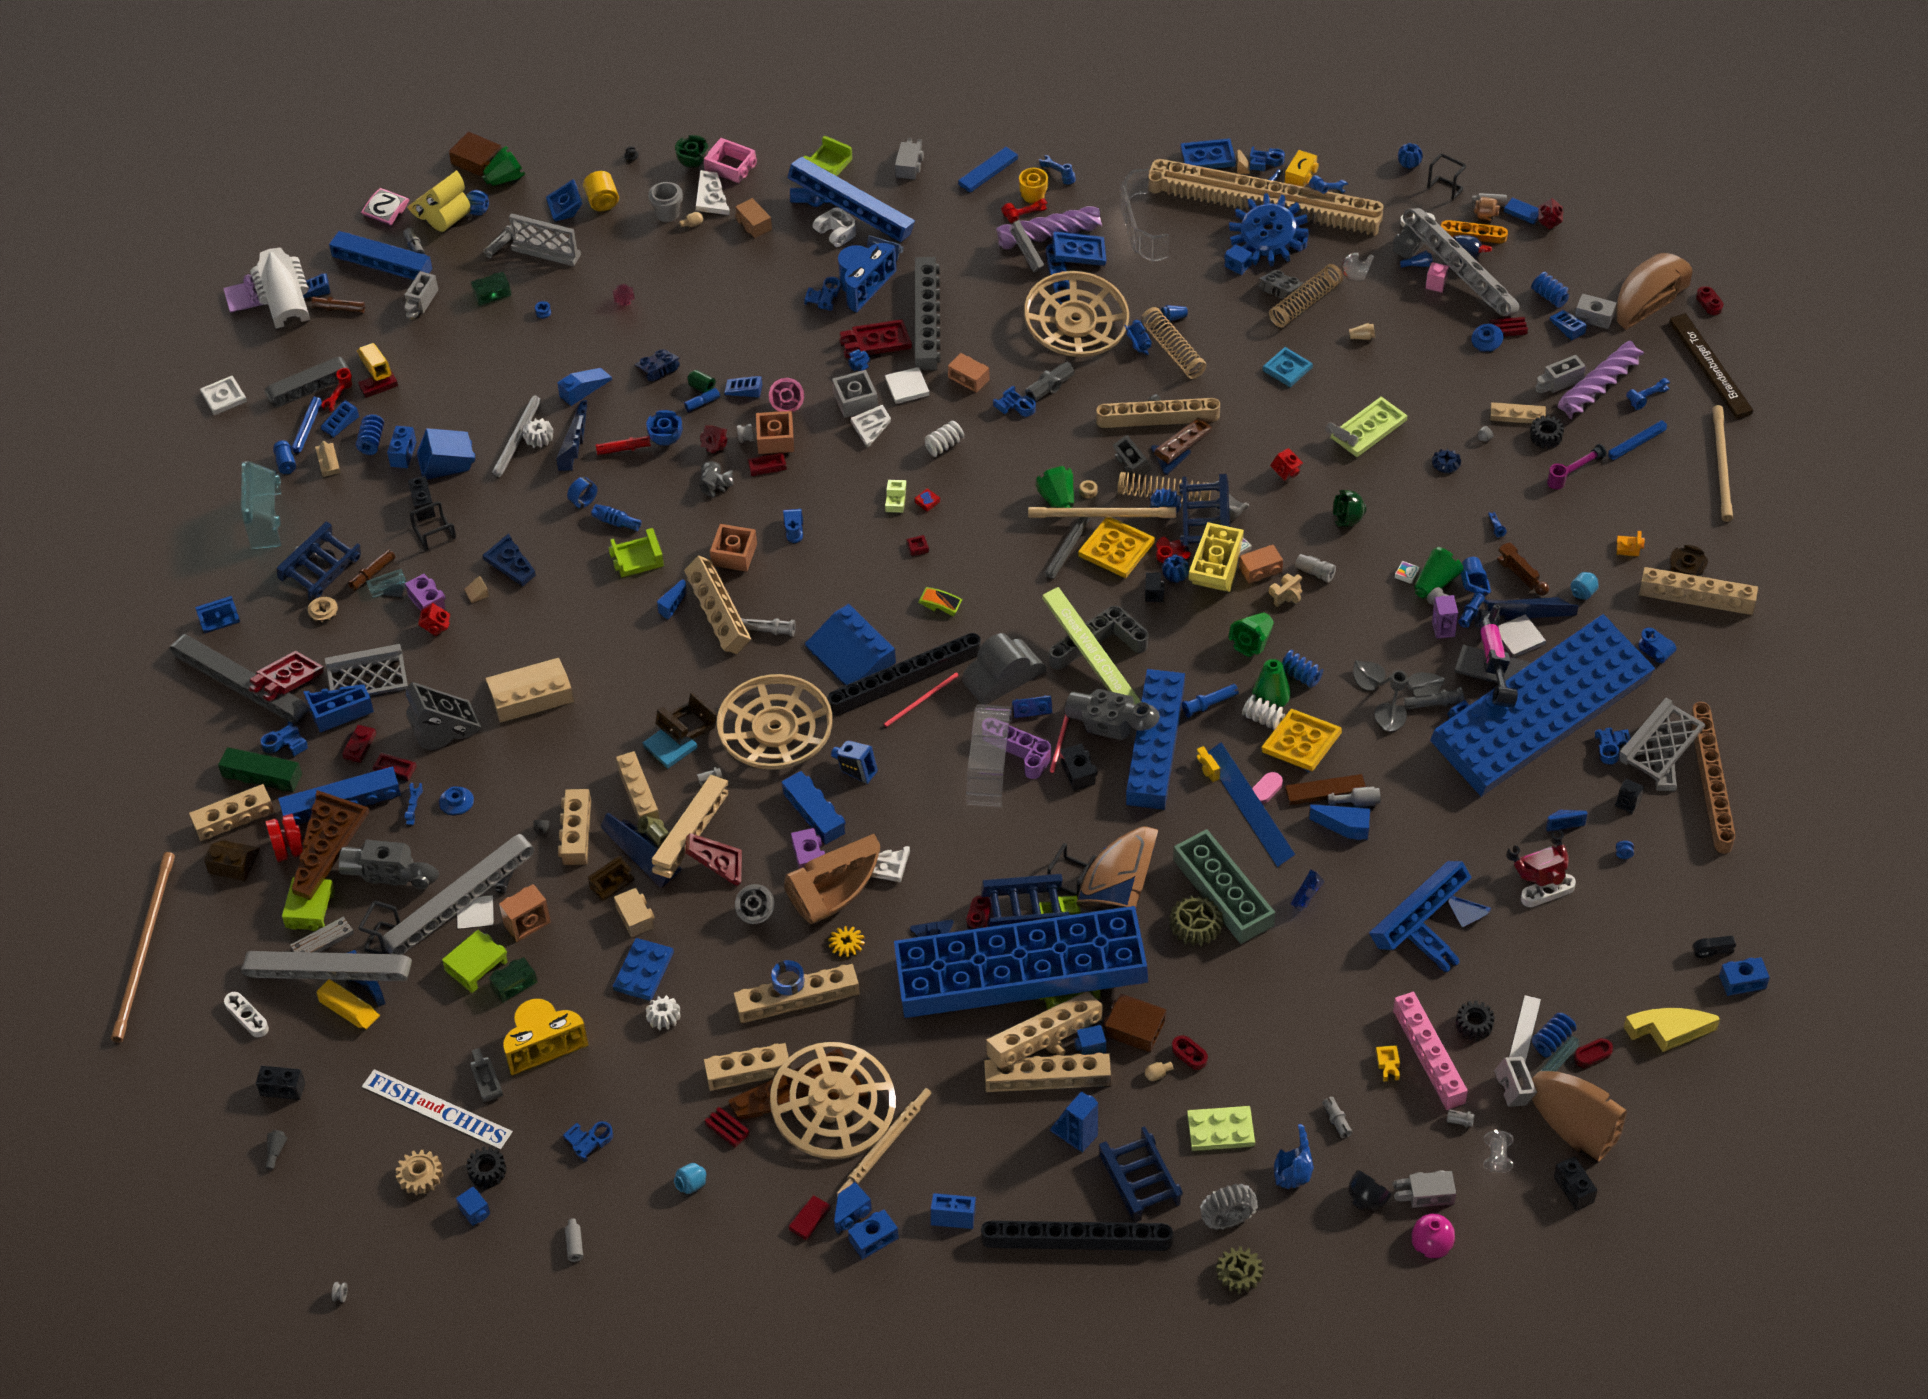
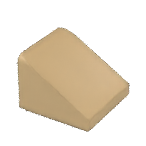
M1237 150V173L1249 174V161L1241 150Z
M480 576L464 589L471 603L489 597L487 587Z

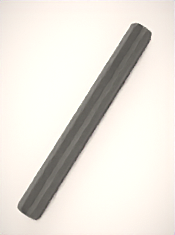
M1079 517L1046 570L1047 578L1054 579L1091 517Z

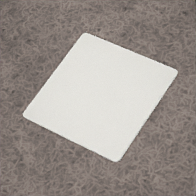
M493 896L478 897L457 913L458 929L493 925Z

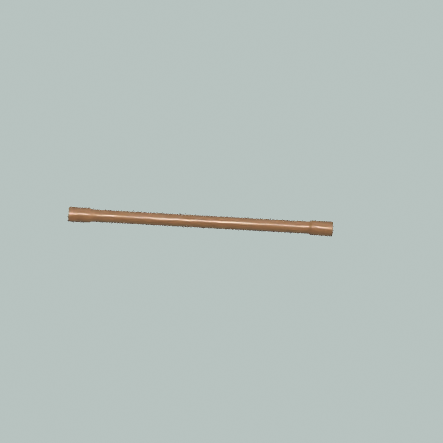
M170 852L163 853L159 867L160 871L118 1018L111 1035V1040L120 1043L124 1039L137 985L168 876L175 859V855Z

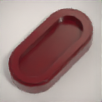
M1604 1038L1592 1041L1575 1051L1574 1061L1579 1067L1589 1068L1610 1058L1613 1052V1045Z

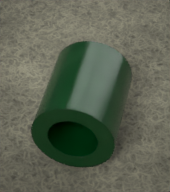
M699 370L690 372L687 377L688 385L703 393L713 389L716 384L715 378Z

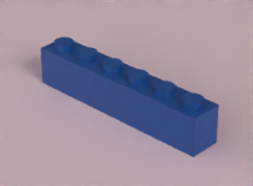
M338 231L329 244L332 257L415 280L420 271L430 273L432 270L430 256L350 233Z
M392 766L278 799L283 816L292 813L296 825L309 822L311 819L317 790L362 806L401 796Z
M1447 861L1373 928L1369 934L1377 948L1394 950L1472 877L1462 861Z

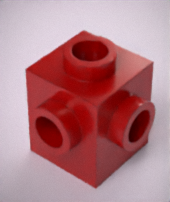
M1287 448L1277 454L1270 466L1285 481L1290 477L1295 478L1300 473L1299 469L1303 462Z
M431 603L421 610L418 625L437 636L442 631L444 632L448 629L450 613Z

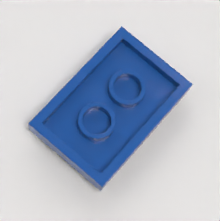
M1230 138L1180 143L1181 154L1185 164L1210 169L1236 166Z
M1053 232L1054 260L1105 266L1106 251L1104 237Z
M635 938L614 982L613 990L649 1001L652 1000L674 954L673 948Z

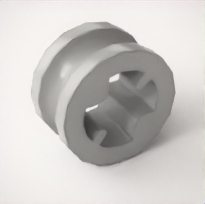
M339 1282L334 1283L332 1301L340 1300V1302H345L348 1291L347 1283H342V1285Z

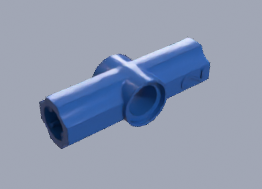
M790 188L791 203H808L813 207H819L822 203H830L806 188Z

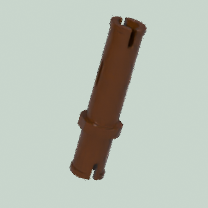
M313 297L312 308L327 309V311L342 310L364 313L365 302L333 299V297H328V299Z
M387 549L365 569L362 568L359 574L352 580L348 581L349 587L356 591L365 582L371 581V577L395 559V554Z

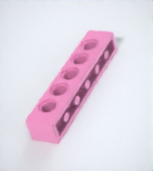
M1414 992L1396 997L1393 1012L1445 1109L1449 1110L1465 1104L1468 1090Z

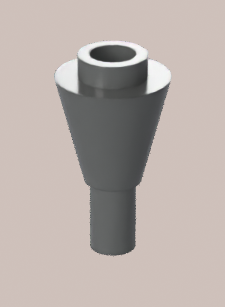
M273 1130L272 1133H267L268 1159L265 1168L268 1170H274L276 1158L288 1139L282 1131Z

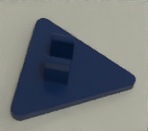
M1152 445V446H1151V450H1152L1153 454H1154V452H1155V449L1158 448L1159 446H1157V445ZM1187 449L1168 464L1155 454L1154 456L1163 473L1168 475L1191 454V451Z
M950 919L912 925L910 931L916 937L950 933L954 921Z

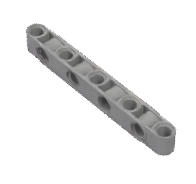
M1412 208L1404 211L1403 220L1414 233L1499 315L1510 316L1518 313L1519 303L1433 218L1421 208Z

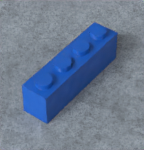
M800 771L782 781V791L785 797L809 826L815 829V833L820 835L825 845L845 834L844 825H846L843 816L835 812L832 803L824 799L822 791L814 787L809 776H805Z

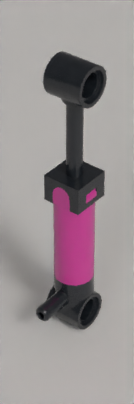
M1494 605L1491 611L1479 609L1475 618V626L1480 629L1486 655L1484 662L1485 672L1496 674L1498 686L1495 687L1492 703L1498 706L1514 708L1518 698V691L1508 688L1504 678V674L1510 664L1509 653L1504 652L1498 626L1501 608L1498 605Z

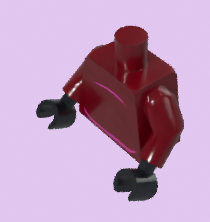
M1559 830V838L1554 837L1553 832L1551 834V842L1557 847L1551 846L1519 858L1520 849L1514 845L1513 853L1509 848L1506 853L1507 859L1515 862L1513 865L1523 880L1531 881L1542 887L1551 883L1555 885L1561 884L1566 877L1565 871L1569 865L1566 847L1562 845L1563 832Z

